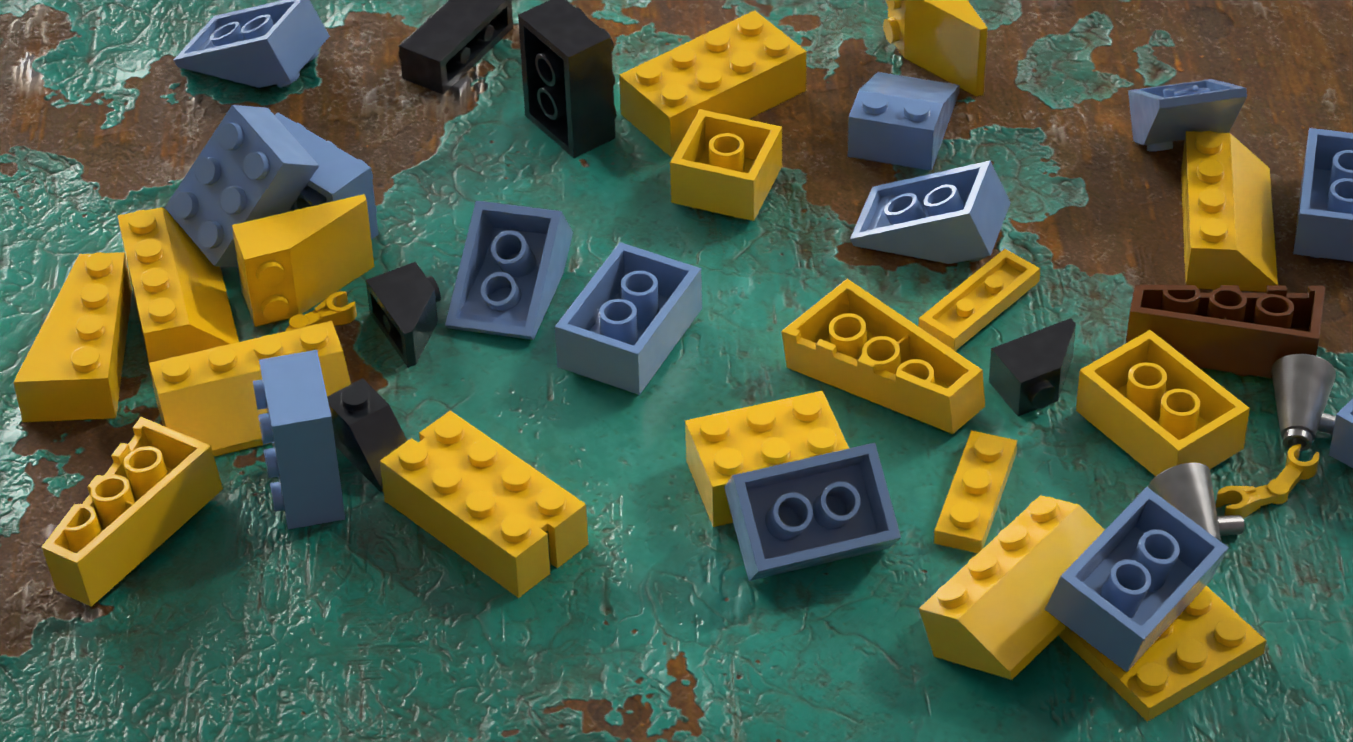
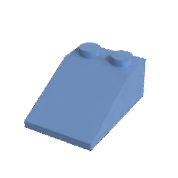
M281 0L214 16L177 55L174 62L180 68L258 88L275 84L278 87H284L299 78V71L306 63L319 55L318 49L330 36L310 0Z
M877 72L859 89L849 114L848 157L932 171L960 92V85Z
M1214 79L1128 90L1133 142L1147 145V151L1172 149L1173 141L1185 140L1186 131L1229 133L1247 98V90L1245 87Z
M991 161L872 187L850 240L853 246L947 264L963 261L976 262L991 256L1011 202Z
M476 200L445 326L449 329L534 340L564 273L573 231L562 211Z

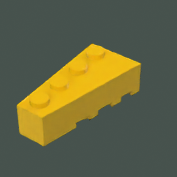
M99 252L78 255L13 382L22 422L116 418L132 298V288L125 252Z
M849 279L842 282L781 331L788 369L948 433L954 434L985 408L983 370Z
M140 417L133 426L135 435L128 444L120 443L111 455L113 459L112 466L104 476H95L87 487L89 496L83 504L72 506L42 546L56 591L92 607L223 490L211 445Z

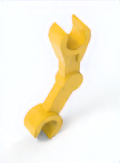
M346 291L335 292L315 307L313 311L304 315L297 314L289 319V326L285 331L332 321L334 326L350 323L357 317L356 303L348 304Z
M1301 444L1293 445L1287 452L1285 468L1276 479L1271 480L1267 485L1256 488L1254 486H1225L1217 492L1216 508L1232 504L1226 506L1224 516L1241 515L1244 519L1258 510L1260 506L1271 503H1285L1288 500L1289 493L1300 479L1306 480L1315 476L1318 469L1319 453L1316 452L1310 461L1302 462L1298 460Z

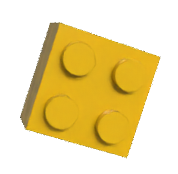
M699 109L670 161L671 203L754 221L782 168V127Z

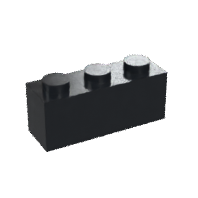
M448 0L399 45L402 79L437 93L445 94L513 29L512 1Z

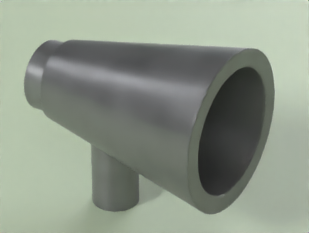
M1292 354L1278 359L1272 366V378L1283 445L1289 449L1293 445L1301 444L1300 451H1306L1311 447L1317 431L1333 435L1336 416L1323 412L1336 378V371L1328 361L1314 355Z
M1201 463L1176 465L1161 472L1149 483V489L1219 541H1221L1220 536L1241 535L1244 532L1245 523L1241 515L1217 516L1211 473L1206 465Z

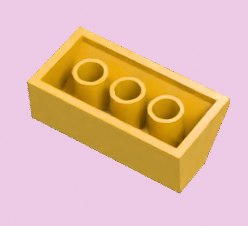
M1186 131L1181 168L1185 284L1196 285L1198 289L1214 290L1220 288L1221 285H1239L1240 291L1266 292L1267 285L1278 286L1270 168L1231 133Z
M160 207L118 215L127 267L148 362L151 363L239 342L221 268L215 267L170 213Z
M328 321L149 363L156 403L163 426L211 445L214 457L265 445L262 442L258 416L259 414L267 413V408L257 409L253 381L262 379L259 360L317 350L327 396L351 385L344 353L333 322Z
M1040 495L919 608L934 657L1013 680L1067 627L1047 612L1045 608L1060 576L1105 529L1079 504Z

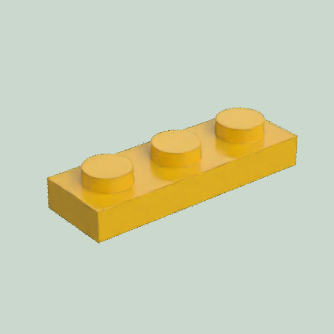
M1003 249L919 317L918 327L956 351L1039 283L1040 268L1007 249Z
M971 430L934 530V544L979 553L984 548L1017 454L1018 440Z

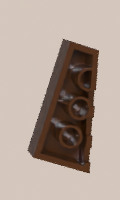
M1135 285L1129 313L1126 343L1151 330L1200 369L1206 368L1232 372L1239 376L1253 375L1272 378V366L1278 359L1292 354L1316 356L1325 286H1308L1307 293H1287L1286 286L1267 285L1266 293H1242L1239 285H1221L1220 288L1213 290L1211 293H1200L1196 285Z

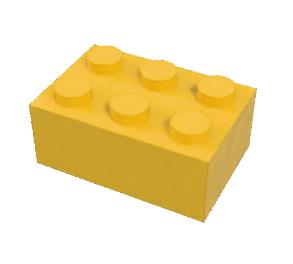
M1151 330L1079 371L1076 411L1154 476H1157L1166 469L1184 463H1201L1211 469L1244 449L1250 408Z
M823 391L685 420L686 462L713 527L733 523L724 489L732 475L849 449Z

